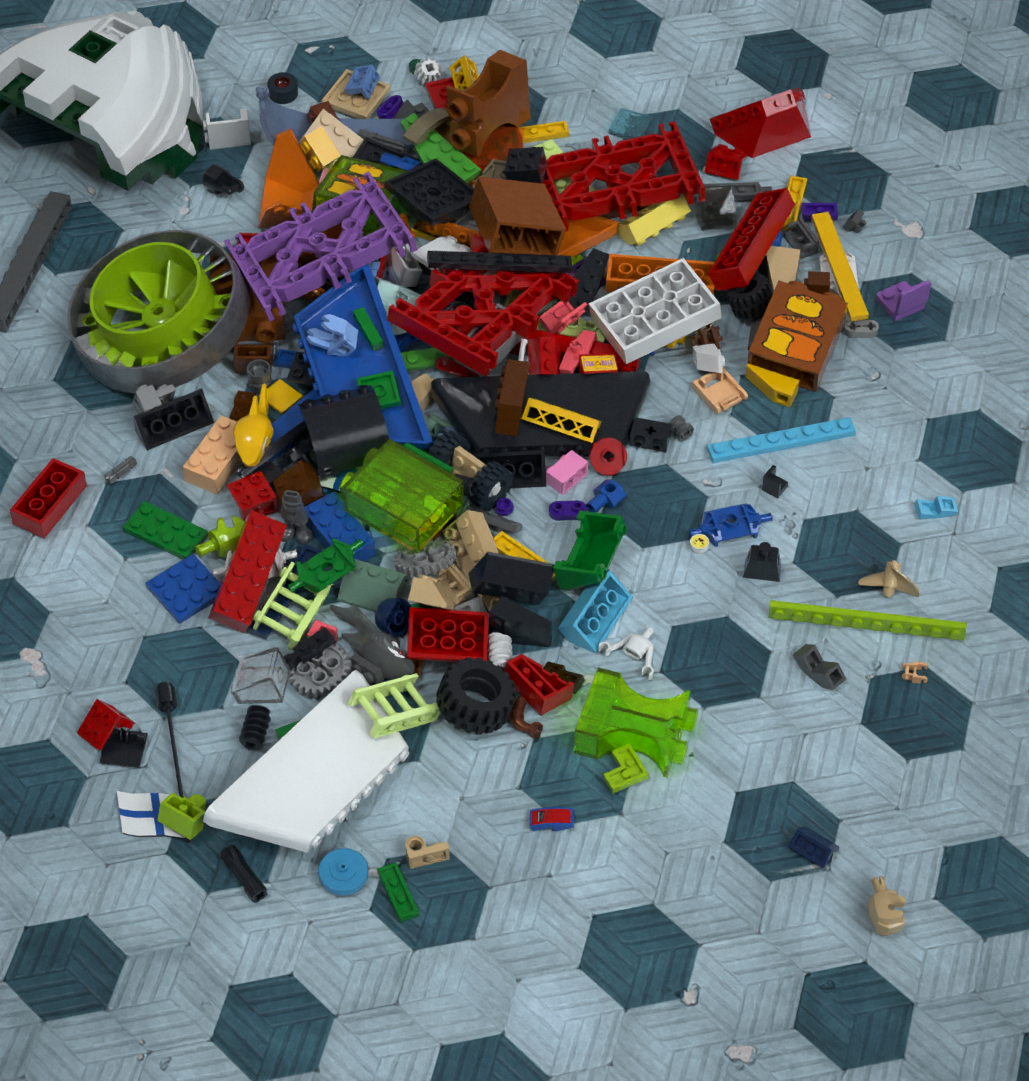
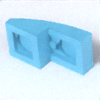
M937 496L935 500L917 499L914 503L918 519L943 518L956 515L959 512L954 497Z

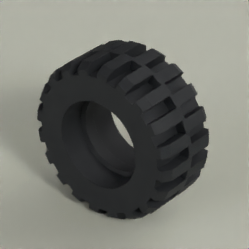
M472 657L465 658L464 661L462 659L455 661V663L447 668L436 693V703L442 716L446 717L445 720L449 724H454L456 729H463L469 734L471 732H475L476 735H481L483 732L488 734L500 729L508 720L516 701V689L513 680H510V675L504 672L501 666L494 665L490 660L484 661L483 658L477 657L472 659ZM463 690L477 691L483 694L489 702L476 701L467 696Z

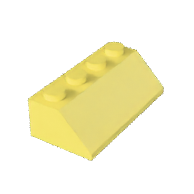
M682 194L678 199L651 204L637 212V216H631L619 223L616 234L628 245L636 244L639 246L645 243L646 238L649 236L652 238L660 234L659 230L672 227L674 221L679 222L685 219L686 214L691 212Z

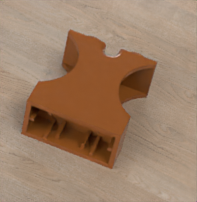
M499 50L487 58L481 74L468 88L458 90L451 86L446 87L448 103L446 109L449 116L453 119L450 122L449 140L452 146L459 151H465L478 157L487 138L497 127L509 124L519 128L531 119L527 60L508 52Z

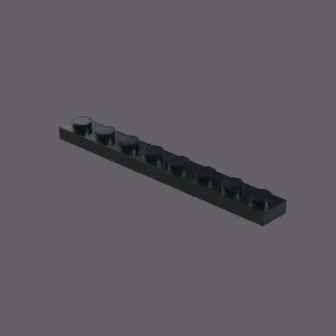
M427 251L428 268L544 273H572L573 270L571 256Z

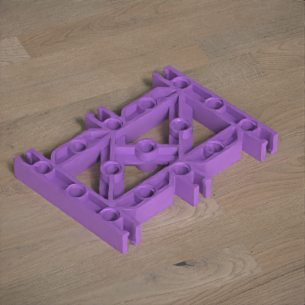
M369 171L363 174L368 183L361 185L358 177L353 179L357 190H349L316 206L313 213H311L305 202L300 204L303 214L299 216L296 215L295 212L297 210L293 207L289 209L293 221L282 222L251 237L248 244H246L240 233L234 236L235 240H238L239 243L235 247H232L229 239L224 240L231 258L238 266L243 278L269 321L274 320L271 309L278 307V314L280 316L286 314L281 301L290 302L323 286L327 278H329L334 288L338 289L342 286L337 280L338 277L343 275L347 284L352 282L348 270H356L389 254L392 247L396 249L401 258L406 256L403 248L406 244L411 246L409 248L411 252L418 250L412 234ZM372 213L381 229L363 237L362 229ZM342 223L343 230L338 239L327 238L324 233H321ZM302 251L312 252L315 257L319 258L298 268L297 260ZM277 254V263L269 278H267L258 262Z

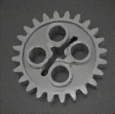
M424 539L421 543L416 541L414 545L408 544V548L402 547V551H397L398 554L395 555L394 564L396 571L404 573L405 576L410 574L411 578L415 575L419 578V575L428 576L430 573L435 575L437 571L442 572V569H448V565H453V561H456L457 555L455 547L451 542L447 543L446 540L440 542V539L433 541V539L426 541Z
M333 644L303 664L300 661L294 669H289L287 674L290 684L293 685L295 691H299L300 695L305 692L307 698L311 694H313L314 699L317 698L318 694H321V697L324 698L325 693H331L352 673V664L345 649H341L339 644L334 647Z

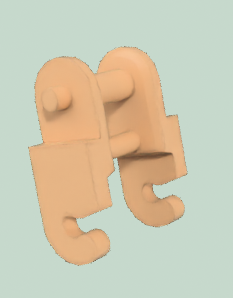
M916 661L904 663L902 668L905 669V673L902 674V678L904 680H912V683H921V680H923V683H927V677L918 676L916 671L921 670L922 666H924L925 670L928 669V664Z

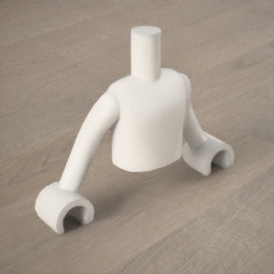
M648 627L642 635L631 633L613 645H610L608 642H601L599 644L598 652L606 650L605 656H609L610 651L623 647L622 650L627 656L635 660H640L644 653H646L642 676L648 673V680L653 679L654 669L651 667L654 646L648 640L654 633L651 628Z

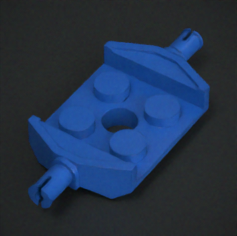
M751 504L735 505L704 512L703 523L700 525V528L689 529V535L692 538L696 534H703L708 537L709 542L713 546L718 547V542L748 535H753L754 539H756L759 524L772 521L773 518L771 513L760 515ZM728 519H733V520H735L736 522H734V523H729V522H727L726 520H728Z

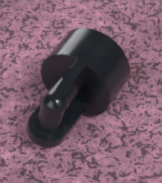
M218 164L208 167L203 175V185L216 194L224 192L231 195L244 190L243 182L232 176L229 170Z

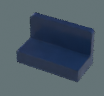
M806 826L796 830L788 846L822 868L826 867L833 852L839 849L838 845Z

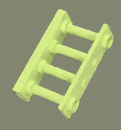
M291 562L288 568H283L279 576L281 580L262 611L257 610L253 617L255 621L253 629L257 630L262 622L284 634L290 640L288 648L291 650L299 644L332 587L331 584L322 591L314 593V596H316L314 601L311 599L307 600L283 587L287 579L292 582L298 580L299 576L292 573L295 565L294 562ZM278 594H281L305 607L307 612L305 615H299L274 600ZM272 608L294 620L298 627L296 630H291L265 615Z
M417 673L404 675L401 678L372 686L357 688L352 692L348 705L361 704L374 721L370 731L373 739L437 720L440 714L437 703L427 704L414 687L419 677ZM408 691L419 708H411L400 692ZM392 695L404 712L396 713L385 697ZM376 699L388 716L380 717L369 701Z

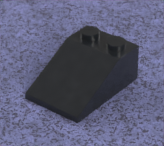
M501 596L489 611V634L501 633L508 635L512 638L511 644L550 647L552 622Z

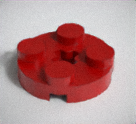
M604 437L592 444L589 460L593 468L599 473L614 475L625 466L627 451L620 441L612 437ZM607 451H609L610 454H613V457L610 458V461H607L606 458H603V455H605Z

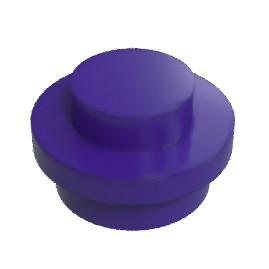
M501 498L495 504V511L501 516H508L514 510V505L508 498Z

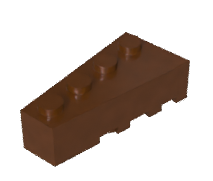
M508 359L507 365L502 367L495 403V410L498 411L495 433L511 436L518 435L530 362Z

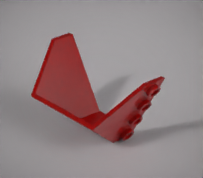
M799 87L710 118L714 134L733 147L743 149L750 158L811 137L803 101L806 98L803 90H800Z

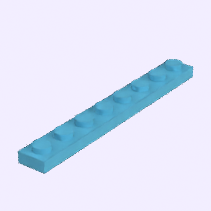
M848 417L709 444L707 450L713 464L855 436L856 430L851 418Z

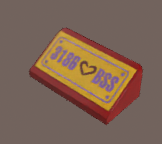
M614 353L579 354V373L618 372Z

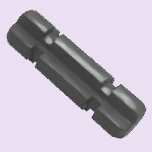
M129 456L125 459L126 462H121L112 469V472L110 471L104 476L105 481L109 484L114 483L116 478L119 479L137 465L136 459Z

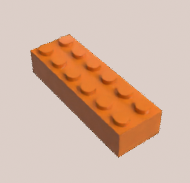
M609 254L606 291L612 293L619 287H624L680 259ZM686 260L714 295V285L708 272L715 262Z

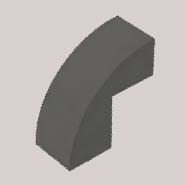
M805 644L793 654L800 668L813 681L826 689L834 690L846 680L839 663L823 661L816 645Z

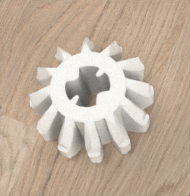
M429 57L427 60L422 58L420 63L416 64L414 74L417 76V81H422V85L442 79L443 69L441 68V63H436V59L431 61Z

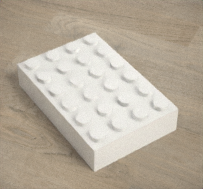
M684 258L589 303L591 319L625 364L721 319L720 303Z

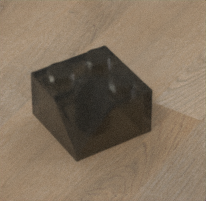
M731 185L705 189L706 200L701 202L698 200L700 195L699 193L697 194L696 218L702 231L736 226V208Z

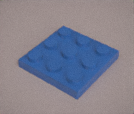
M194 554L145 582L147 589L179 624L214 603L221 585Z

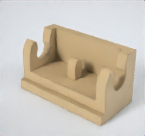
M454 563L453 565H448V569L436 572L438 575L435 578L438 579L437 583L444 586L456 606L474 598L470 582Z

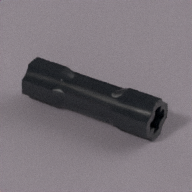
M230 845L224 848L220 853L221 859L239 880L251 901L258 902L264 899L268 894L266 887L250 869L237 847Z

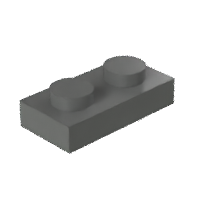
M357 653L350 657L352 671L357 670L363 674L369 684L375 685L384 682L379 667Z

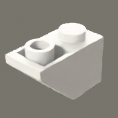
M715 344L693 346V361L698 370L723 373L722 366H725L724 355H721L720 349H717Z

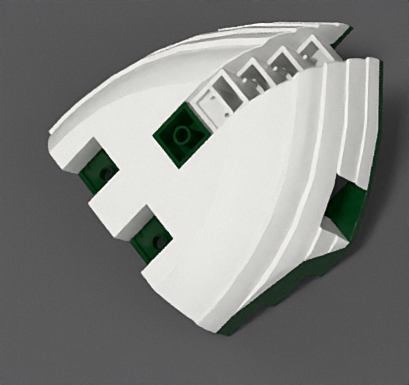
M137 11L115 12L69 21L44 29L0 51V114L6 110L18 116L24 110L95 146L100 177L129 191L140 179L152 185L164 173L176 179L197 159L203 133V96L191 52L188 51L187 45L181 40L180 35L176 31L173 32L169 26L163 25L160 28L153 26L149 18H145L142 13Z

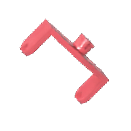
M583 330L575 340L571 341L560 364V374H574L573 371L579 366V354H589L593 342H599L596 332Z

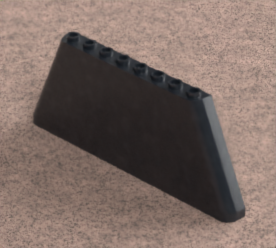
M644 371L528 375L517 436L495 433L498 411L495 410V403L501 376L436 378L431 382L430 394L456 432L470 443L471 448L469 450L471 453L545 449V457H562L571 450L581 456L589 455L592 444L604 437L615 438L625 448L627 447L635 417H638L651 381L650 375ZM528 398H534L602 421L600 428L597 429L593 443L523 420L522 416ZM530 407L527 417L535 419L541 416L537 408ZM550 413L544 416L550 425L558 422L555 414ZM568 419L562 422L565 430L570 431L576 428L573 420ZM588 425L581 427L580 430L583 436L590 438L593 427Z

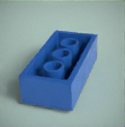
M335 492L305 506L308 518L306 524L324 549L332 545L331 539L333 538L347 545H351L360 538L364 546L354 551V558L365 562L376 556L375 541Z

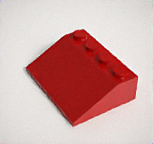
M410 607L407 659L455 662L460 659L464 661L465 658L472 657V659L478 657L487 661L489 613Z

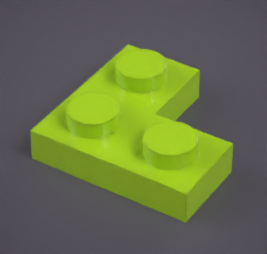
M630 743L612 751V757L619 767L603 774V779L612 794L649 778V773Z

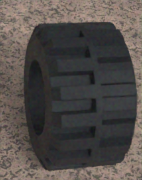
M754 274L746 287L731 288L726 292V298L734 315L739 319H751L765 313L773 295L768 278L761 274Z

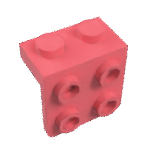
M561 300L539 316V322L547 332H557L560 334L567 328L566 326L572 325L586 312L584 308L588 304L584 302L574 309L569 301L566 303Z

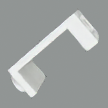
M246 108L240 109L241 119L210 122L209 113H205L206 120H203L204 131L208 132L204 133L205 142L209 143L210 150L251 145Z

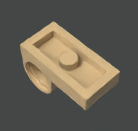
M420 836L409 837L406 841V857L409 869L449 860L448 843H434L426 847L424 839Z

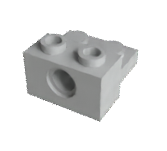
M164 384L158 387L156 391L153 385L140 386L135 391L133 405L138 414L147 412L172 401L176 390L173 384L168 386Z

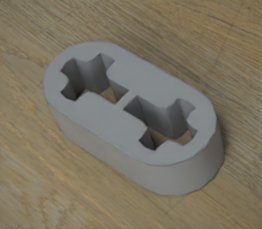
M849 320L845 323L844 334L849 338H874L878 334L879 325L874 320Z

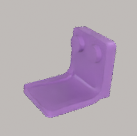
M926 280L911 287L907 282L903 281L878 292L876 300L891 318L897 321L925 308L932 283Z

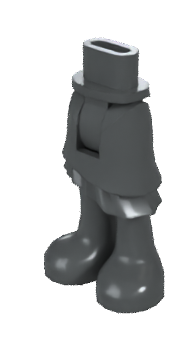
M286 490L282 497L280 514L287 527L281 541H290L296 531V541L302 545L308 544L312 541L313 533L306 524L308 518L302 497L296 491Z

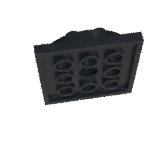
M437 158L387 180L384 184V188L398 198L399 204L407 213L417 220L426 221L431 226L437 223L446 224L460 218L469 209L474 191L472 186Z

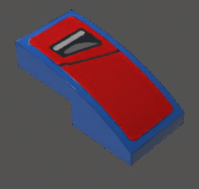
M568 807L530 810V828L532 831L547 828L560 831L574 828V809Z

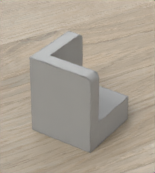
M480 596L455 606V609L459 611L487 612Z

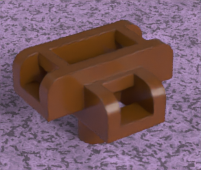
M710 323L698 329V334L690 336L692 345L699 346V339L700 345L715 344L717 349H720L718 342L722 341L723 338L720 336L719 326L713 327V324Z

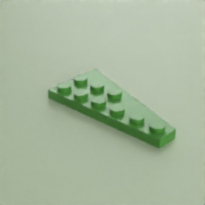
M415 113L401 121V127L404 132L419 119ZM434 129L428 132L426 140L416 146L412 144L422 164L437 158L467 183L482 174L481 169L459 150L455 149L452 144Z

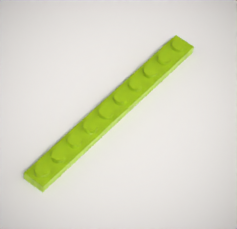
M770 600L768 618L777 620H792L795 622L827 624L836 627L844 626L855 629H870L952 640H964L967 622Z

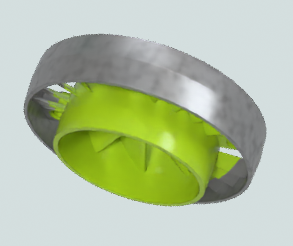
M158 231L136 237L117 246L100 258L87 271L77 285L70 301L67 318L68 329L78 357L87 371L103 385L128 393H135L137 388L143 385H153L155 391L164 384H167V386L173 384L175 388L194 380L210 370L232 349L248 319L250 297L247 284L238 266L216 241L192 231ZM192 253H200V256L196 259ZM206 255L217 258L205 270L199 263ZM222 261L231 267L209 280L206 274L208 270ZM232 274V292L230 294L217 295L211 282ZM140 289L150 303L146 305L132 293ZM117 309L142 314V320L111 325ZM144 324L147 327L145 330L125 331Z

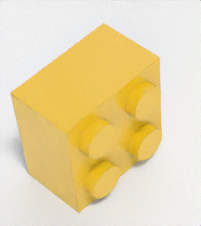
M322 126L306 135L299 142L304 155L306 154L309 159L308 162L311 168L315 169L316 172L327 167L341 156Z

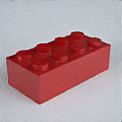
M52 458L10 509L12 523L45 539L87 487L84 471Z

